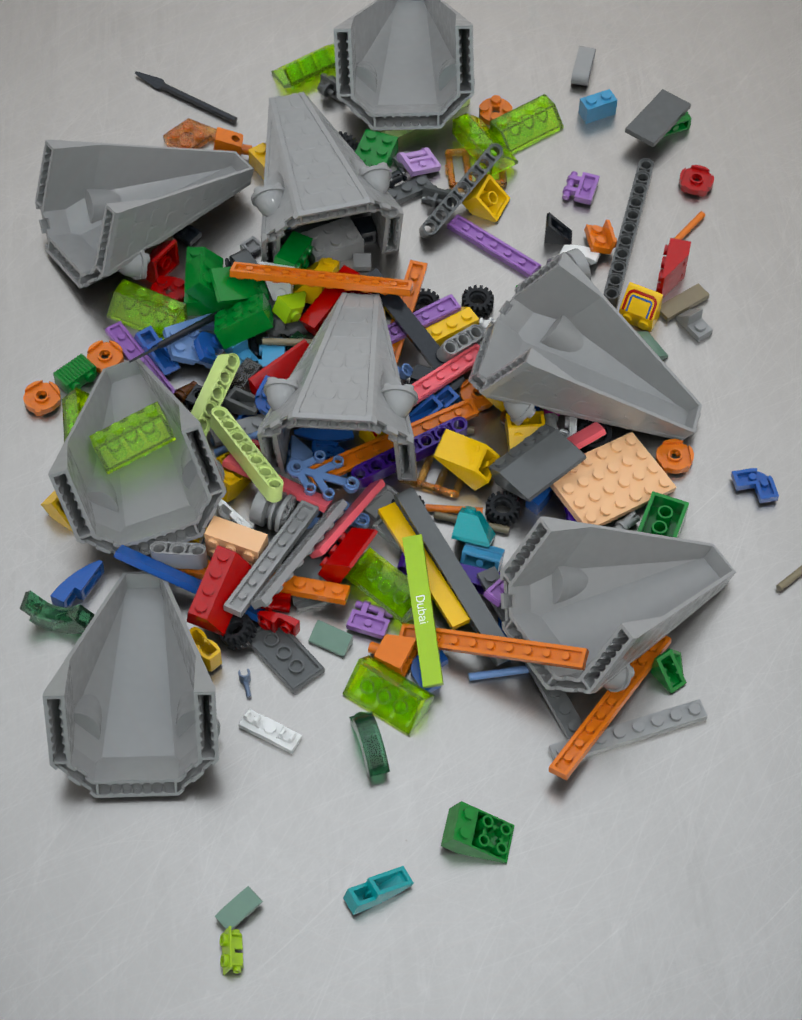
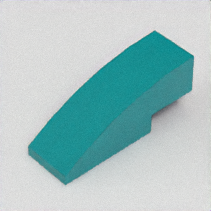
M401 866L369 877L365 883L348 888L343 899L352 914L355 915L396 896L412 886L414 882L405 867Z

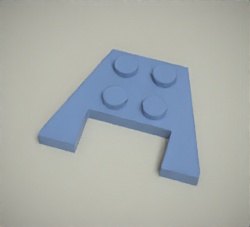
M210 314L165 327L163 329L164 339ZM213 321L168 345L167 349L170 359L190 365L195 363L202 364L205 368L211 369L213 365L199 360L194 340L200 333L199 331H214L215 322Z

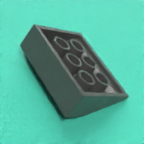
M545 424L526 437L517 446L511 448L501 458L495 460L489 466V469L498 486L530 502L587 457L557 429Z

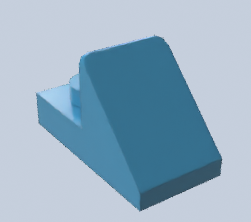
M248 340L225 349L227 354L235 353L239 356L240 365L247 358L248 370L258 365V358L248 348Z

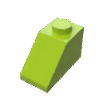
M302 291L278 296L272 311L285 324L299 321L305 306L306 292Z

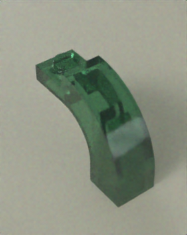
M31 590L25 592L20 606V610L30 616V622L44 629L65 634L83 633L94 617V614L81 604L73 607L55 606L46 602Z
M358 712L354 716L349 717L350 724L358 737L365 769L369 776L372 777L390 772L382 736L373 713Z

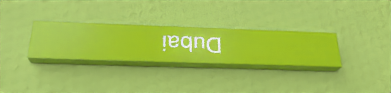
M419 534L403 537L423 688L442 686L444 682L423 536Z

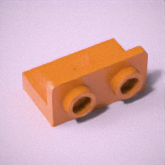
M606 219L603 227L586 224L584 231L591 252L610 255L617 244V238H615L610 220Z

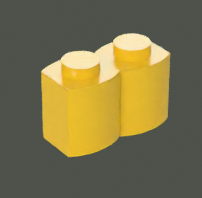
M192 627L189 631L207 671L212 672L222 664L220 648L214 641L207 639L206 634L201 629Z

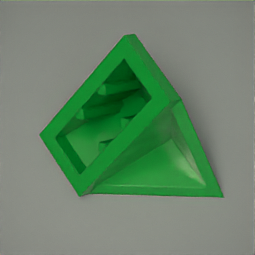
M670 648L654 658L651 674L669 693H673L687 683L683 674L681 652Z

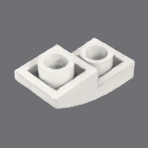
M564 245L560 252L561 254L562 252L565 253L577 248L582 251L589 266L596 264L600 257V253L591 252L589 247L580 245Z

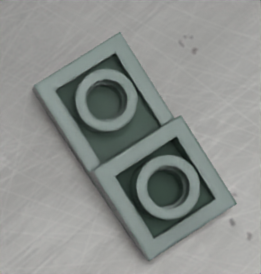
M247 886L225 905L215 917L226 929L231 926L232 931L245 917H249L263 901Z

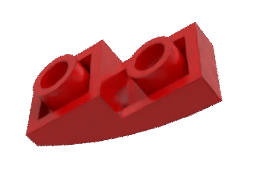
M259 611L257 614L258 624L264 630H270L275 633L280 628L283 632L297 636L300 632V620L273 611Z

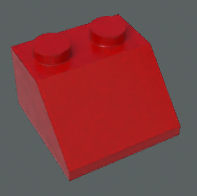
M175 239L161 243L149 254L150 262L147 264L146 280L154 283L158 276H168L180 264L178 245Z

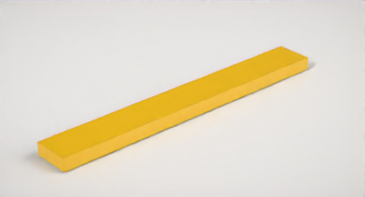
M393 502L379 508L378 514L404 553L402 538L416 534L397 504ZM424 548L433 601L452 630L470 623L469 616Z

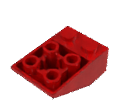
M670 238L669 245L665 244L663 255L667 256L662 258L661 268L663 269H660L658 282L661 283H657L656 292L663 294V298L685 277L691 241Z

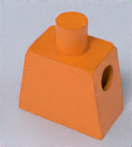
M217 127L213 150L236 151L240 156L241 154L249 155L248 150L252 148V145L243 144V134Z
M386 634L380 644L373 641L370 642L368 653L374 654L378 668L404 680L418 653L417 641L413 637Z

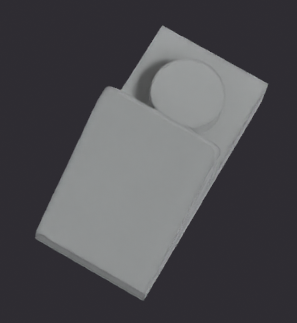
M688 309L676 316L675 319L697 342L710 336L713 329L702 319L703 309Z

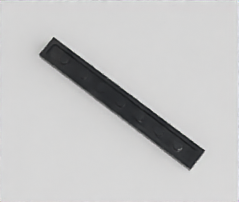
M377 268L365 275L384 278ZM380 294L384 309L431 368L436 369L446 363L437 358L436 352L440 346L400 296ZM461 375L447 385L456 391L466 379Z

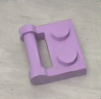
M428 147L408 153L400 152L396 156L397 161L403 164L411 177L437 172L441 169V164Z

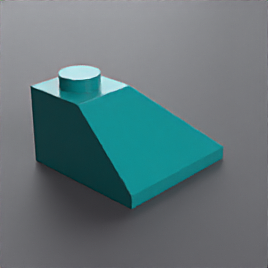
M465 506L458 513L451 539L490 547L496 534L480 511H476L474 507Z

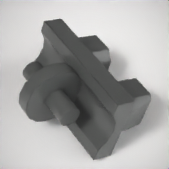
M322 73L317 89L321 91L324 97L330 96L341 102L337 98L336 77Z
M424 185L421 202L431 204L433 208H436L449 194L451 189L445 190L437 188L435 185ZM447 200V205L452 207L453 202Z
M273 314V328L265 331L267 332L266 337L282 338L281 333L290 335V330L285 328V323L276 314Z

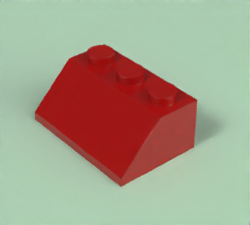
M351 528L348 534L344 532L337 540L340 543L339 546L335 544L329 551L330 558L326 556L319 566L322 568L318 575L328 582L340 584L378 531L376 529Z

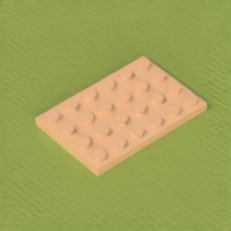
M633 432L584 453L587 457L584 461L550 486L577 522L601 526L647 505L652 491L668 495L677 488Z

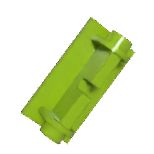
M229 926L220 935L219 940L220 946H222L220 966L223 967V975H226L230 970H233L234 974H239L241 969H243V953H235V950L241 951L243 949L242 934L238 929L231 931V926Z

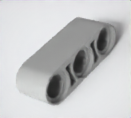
M579 46L571 84L588 86L596 48Z
M474 324L447 339L437 350V358L442 362H447L475 343H478L484 337L483 328Z
M156 541L150 545L151 558L173 568L200 570L208 565L206 547L203 544Z

